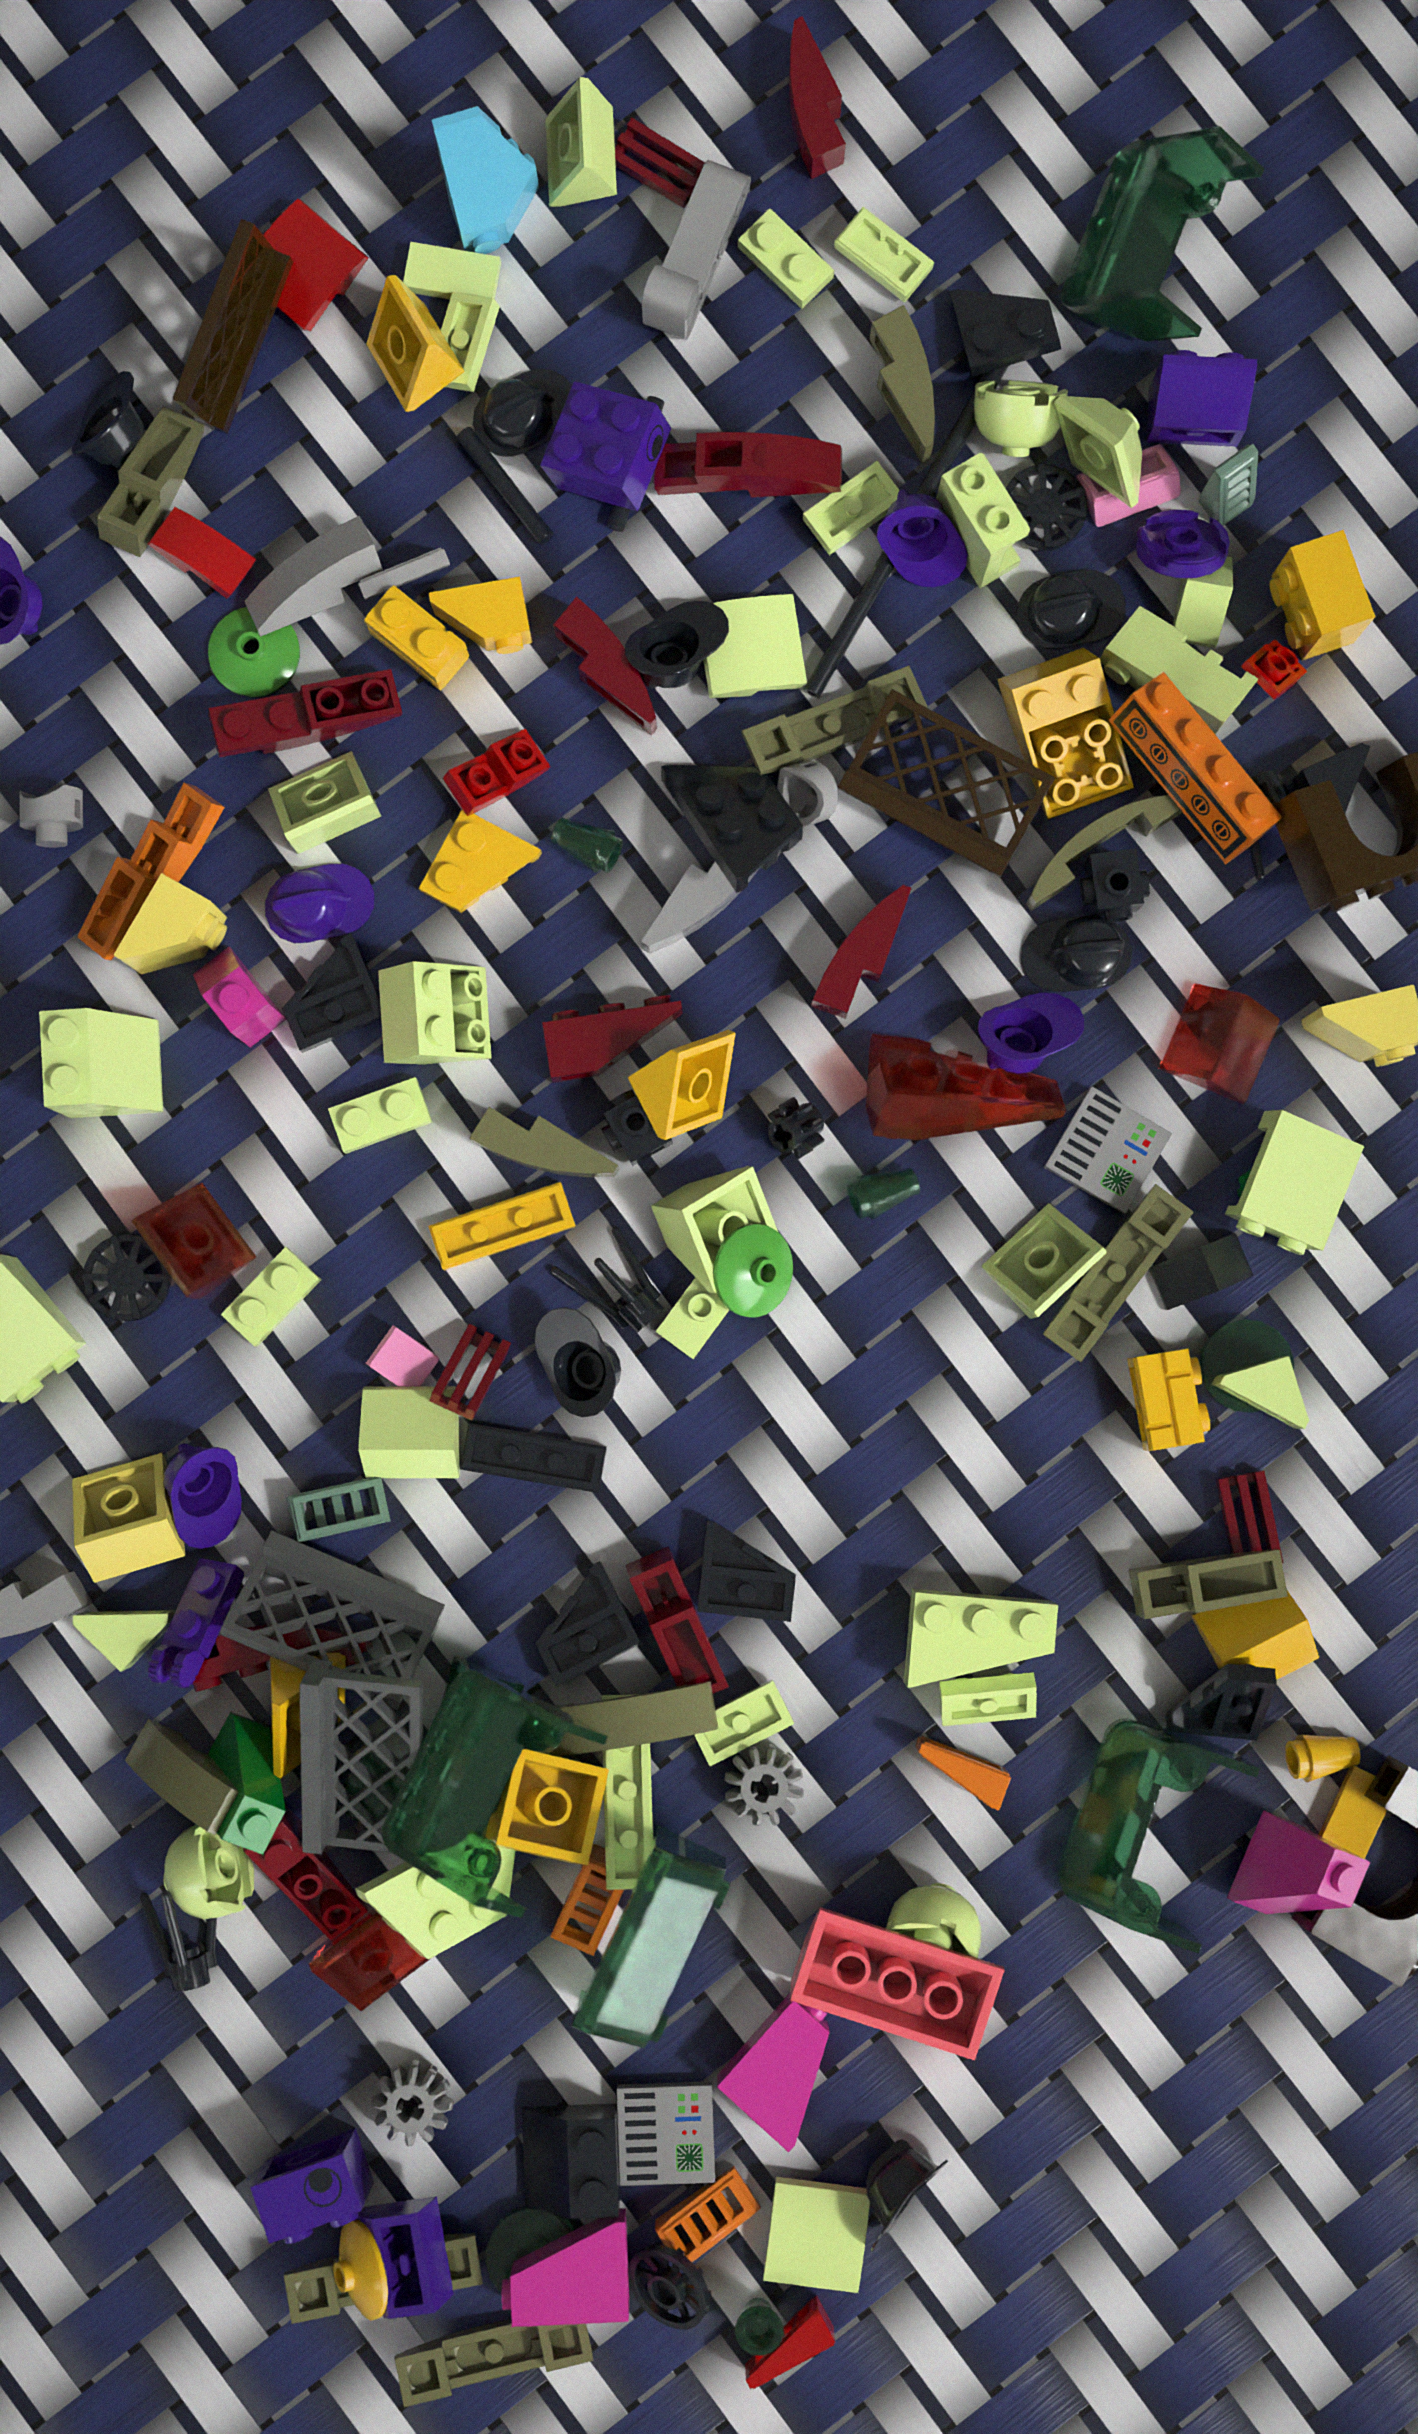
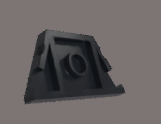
M671 764L661 766V781L736 893L748 887V877L759 868L767 870L778 860V856L781 853L789 851L802 840L803 824L767 774L759 775L756 767Z

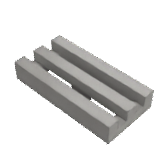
M440 547L362 579L358 584L364 599L368 600L387 592L393 585L399 587L450 566V562L445 550Z

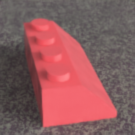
M820 1907L806 1934L791 1979L790 2000L975 2060L1000 1986L1004 1967Z

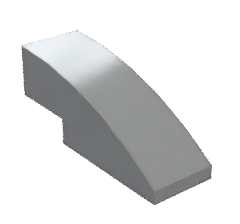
M357 516L305 544L279 564L248 596L244 602L260 637L344 603L345 599L341 588L383 571L374 543L361 517Z
M714 862L708 873L693 864L689 866L641 940L644 951L651 954L676 943L701 928L724 910L740 893L735 892L716 862ZM755 871L750 877H748V883L757 871Z
M73 1571L62 1574L33 1593L25 1580L12 1583L0 1591V1638L40 1628L64 1619L93 1604L76 1573Z

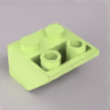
M413 961L378 970L384 1063L434 1064L492 1059L485 967Z

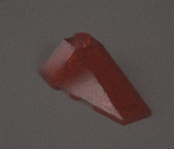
M872 1034L866 1109L873 1136L888 1139L922 1140L1061 1118L1065 1115L1066 1108L1057 1080L1030 1072L1016 1074L1001 1068L996 1070L972 1062L973 1055L958 1051L957 1057L954 1058L930 1051L932 1043L917 1038Z

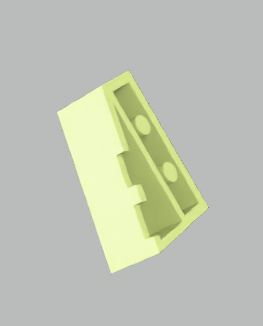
M1139 606L1105 648L1100 658V662L1105 665L1103 668L1105 673L1115 682L1121 685L1128 683L1135 690H1138L1165 672L1209 728L1216 734L1259 678L1249 672H1246L1242 678H1239L1219 665L1223 661V656L1211 649L1205 656L1200 654L1185 642L1187 634Z
M911 1588L904 1672L905 1685L907 1688L1054 1653L1058 1605L1049 1600Z

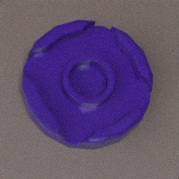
M1191 510L1163 511L1146 519V525L1140 526L1137 531L1135 544L1137 557L1146 567L1162 575L1174 578L1206 576L1214 573L1224 565L1230 545L1228 531L1211 517H1209V522L1198 519L1199 513Z

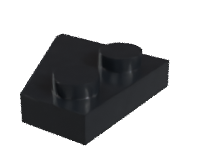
M707 1520L697 1612L791 1622L796 1574L720 1524Z
M1226 1664L1167 1711L1166 1731L1257 1741L1277 1685L1275 1668L1256 1667L1251 1664Z

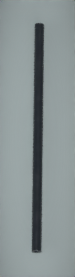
M1009 366L984 373L979 383L995 380L994 390H996ZM975 390L915 494L923 493L933 497L936 495L941 476L950 470L976 425L974 414ZM884 550L804 687V690L815 698H820L894 568Z

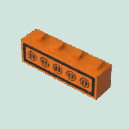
M1165 672L1135 691L1108 720L1225 865L1258 841L1283 818Z

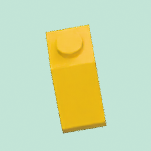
M520 576L429 592L434 614L487 651L496 650L499 654H510L522 650L524 644L532 643Z

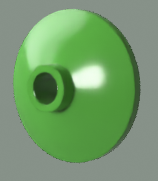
M247 607L229 613L217 624L210 637L208 658L214 675L228 690L245 697H264L279 691L292 679L299 664L300 644L291 624L260 637ZM255 640L259 642V648L255 653L247 654L243 651L244 645L248 641Z
M761 1224L741 1226L725 1238L716 1254L713 1279L718 1297L731 1312L744 1317L766 1315L783 1301L790 1288L793 1276V1260L787 1242L775 1229ZM762 1267H763V1275H762V1277H761L760 1273H761V1269H762Z

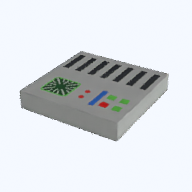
M1090 1087L1044 1168L1125 1214L1172 1133L1098 1089Z
M712 2081L617 2085L620 2186L715 2183Z

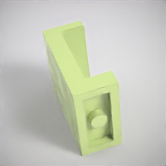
M978 453L941 476L936 499L942 504L946 515L963 539L968 552L966 567L979 588H982L1019 566L1021 559L1012 545L1029 534L1030 527L985 455Z
M1284 1110L1264 1111L1258 1129L1266 1132L1238 1204L1236 1206H1228L1225 1215L1238 1220L1236 1228L1257 1237H1263L1264 1232L1279 1238L1277 1246L1299 1255H1304L1306 1249L1323 1251L1364 1146Z

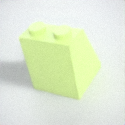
M90 1008L39 1011L44 1107L70 1118L163 1112L158 1020Z
M0 1254V1401L15 1402L19 1400L22 1404L41 1391L44 1385L40 1381L49 1373L55 1370L59 1374L74 1364L80 1358L77 1350L85 1345L86 1342L19 1259Z

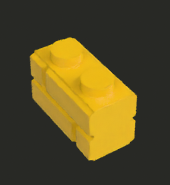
M394 585L389 588L364 619L373 637L440 691L469 658L464 641L451 631L446 632L443 624Z
M1188 1349L1127 1358L1143 1450L1155 1451L1205 1442L1203 1432L1210 1431V1418L1206 1404H1198L1195 1385L1202 1384V1374L1198 1358L1190 1357Z

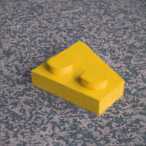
M462 809L423 879L419 890L462 913L478 902L482 895L490 890H495L508 881V877L530 862L532 864L537 861L542 852L541 849L475 814L467 817Z

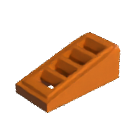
M918 1737L915 1746L923 1758L990 1808L999 1811L1011 1780V1776L1006 1768L927 1737Z
M597 1844L592 1845L588 1865L580 1866L550 1936L594 1956L624 1891V1889L606 1890L605 1848ZM585 1883L609 1892L608 1898L585 1888ZM577 1901L602 1911L600 1916L576 1906ZM569 1918L593 1927L592 1934L568 1924Z
M733 2166L715 2178V2183H708L655 2220V2231L665 2246L674 2250L682 2249L685 2252L684 2256L693 2262L759 2211L761 2205L736 2167ZM727 2186H729L742 2206L736 2211L732 2209L721 2192ZM711 2199L714 2200L725 2217L720 2222L716 2220L706 2204ZM695 2211L698 2212L708 2228L703 2233L700 2232L690 2216ZM680 2223L692 2240L686 2245L674 2229Z

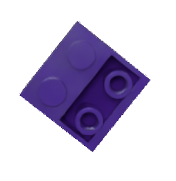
M1178 350L1169 355L1163 354L1148 390L1146 442L1237 447L1247 427L1257 371V359H1246L1242 354L1234 352L1222 353L1216 357L1197 356L1196 352L1190 350Z
M437 2196L365 2206L362 2211L358 2212L359 2217L357 2219L368 2227L378 2245L386 2272L388 2300L386 2311L382 2317L395 2319L435 2313L454 2295Z

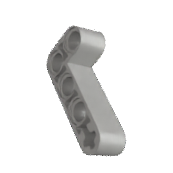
M711 160L706 161L662 266L656 264L647 280L642 297V316L645 325L684 340L688 339L745 203L751 183V176Z

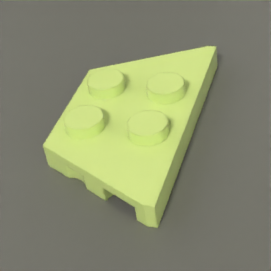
M490 1817L421 1853L420 1856H416L356 1888L357 1895L363 1901L369 1903L382 1916L381 1919L394 1931L399 1932L405 1938V1942L422 1957L430 1959L507 1916L515 1850L484 1843Z

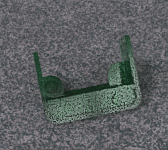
M1221 126L1145 139L1126 145L1114 158L1063 286L1061 293L1063 305L1079 317L1145 342L1199 337L1202 328L1159 291L1187 219L1202 217L1214 211L1221 201L1227 182L1261 177L1264 167Z
M473 1670L464 1671L452 1681L384 1821L382 1828L384 1845L391 1853L474 1906L522 1918L526 1908L492 1887L501 1868V1852L497 1844L482 1833L524 1747L538 1753L551 1752L561 1743L566 1732L602 1745L605 1744L608 1736L561 1709L488 1675Z
M1122 1718L1114 1721L1104 1733L1058 1870V1882L1062 1891L1070 1900L1130 1930L1199 1954L1202 1944L1188 1929L1159 1919L1162 1909L1159 1894L1150 1884L1133 1878L1132 1875L1162 1786L1179 1792L1195 1790L1204 1782L1211 1762L1256 1778L1260 1768L1245 1758L1134 1719Z
M657 1826L653 1835L651 1852L586 1991L581 1990L577 1998L572 2027L589 2035L645 2048L649 2040L658 2043L669 2019V2015L662 2012L711 1906L718 1910L720 1909L731 1883L723 1879L726 1872V1857Z

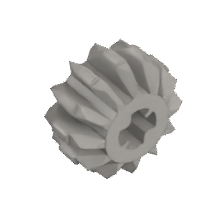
M752 1745L749 1747V1755L752 1760L750 1763L739 1755H735L733 1758L734 1765L742 1774L732 1771L725 1773L724 1779L726 1782L739 1786L727 1791L725 1797L728 1802L743 1799L735 1810L737 1817L741 1818L750 1809H753L752 1824L760 1826L762 1813L769 1812L770 1822L775 1826L780 1823L779 1814L776 1809L781 1807L786 1814L791 1816L796 1812L794 1805L787 1797L803 1798L804 1790L799 1786L790 1784L803 1778V1773L801 1769L785 1771L793 1761V1756L789 1752L776 1762L774 1761L776 1756L775 1745H768L766 1758H759L758 1748L756 1745ZM763 1774L771 1776L772 1784L777 1783L776 1789H768L766 1796L758 1795L757 1786L751 1787L752 1781H760Z
M412 2060L407 2074L404 2068L397 2063L392 2066V2078L381 2076L378 2080L377 2087L382 2093L373 2096L371 2106L383 2110L374 2120L376 2126H384L389 2123L392 2125L387 2134L389 2141H393L400 2131L405 2133L404 2141L408 2147L413 2146L416 2132L428 2143L434 2137L433 2127L444 2130L447 2126L448 2119L443 2113L452 2110L454 2100L442 2096L450 2088V2083L447 2079L436 2083L433 2082L438 2071L436 2066H430L426 2075L420 2073L419 2060ZM415 2095L421 2101L411 2111L404 2104L406 2100L411 2099Z

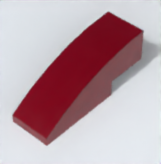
M803 16L794 19L789 64V100L793 128L800 154L810 178L813 179L844 164L846 143L834 121L841 114L842 94Z
M576 596L553 624L556 638L584 659L578 667L580 680L652 736L657 729L656 715L638 670L630 665L625 656V648L615 634L594 611Z
M905 885L899 887L877 904L857 924L841 944L824 972L812 1000V1008L846 1019L860 977L862 976L876 982L879 981L912 889L911 887Z
M669 1546L627 1564L626 1569L631 1584L646 1614L649 1626L676 1686L710 1681L713 1694L729 1687Z

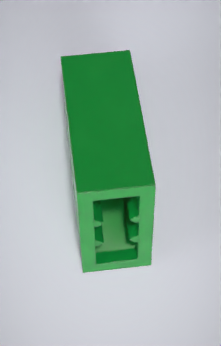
M230 1711L208 1753L239 1791L218 1829L217 1835L224 1841L263 1855L286 1811L281 1779L275 1776L273 1772L271 1727Z

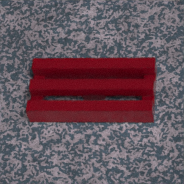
M631 118L627 124L626 132L621 133L617 139L615 147L616 167L682 208L686 207L705 162L634 118ZM635 138L638 139L639 141L643 142V143L646 144L647 146L651 147L652 149L656 150V151L659 152L660 154L664 155L665 157L669 158V159L672 160L673 162L677 163L678 165L682 166V167L685 168L686 170L690 171V172L693 173L694 175L692 176L691 174L687 173V172L684 171L683 169H681V168H679L678 166L674 165V164L671 163L670 161H668V160H666L665 158L661 157L660 155H658L657 153H655V152H653L652 150L648 149L647 147H645L644 145H642V144H640L639 142L635 141L634 139H635ZM627 150L632 152L655 169L666 173L685 185V189H679L624 154Z
M468 1324L435 1385L429 1402L472 1421L509 1351L511 1342L502 1339L501 1343L493 1341V1334L485 1332L482 1336L476 1333L477 1327ZM473 1345L477 1349L451 1398H449L444 1393L469 1346ZM486 1352L493 1354L494 1356L468 1406L461 1403L460 1401Z
M1259 1470L1216 1479L1231 1554L1243 1552L1229 1487L1234 1485L1238 1487L1250 1550H1262L1248 1486L1249 1482H1254L1267 1549H1280L1281 1560L1284 1563L1265 1471Z

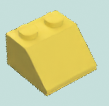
M161 873L114 956L140 974L203 958L209 948L215 950L223 940L227 931V926L224 925L227 917L210 900Z
M1409 985L1322 1006L1303 1018L1301 1022L1304 1030L1359 1063L1374 1059L1376 1067L1402 1061L1405 1057L1416 1054L1414 1047L1418 1045V998L1414 985Z
M162 1453L72 1479L74 1547L94 1583L185 1556L184 1541L179 1538L174 1526L171 1501L163 1484L167 1464Z

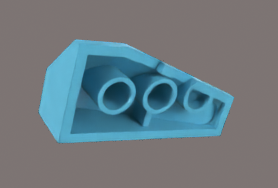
M476 106L432 119L431 121L450 206L464 251L488 254L497 250L501 244L510 241L536 194L539 184L534 159L528 153L523 155L519 151L518 144L512 138L505 139L501 134L500 127Z

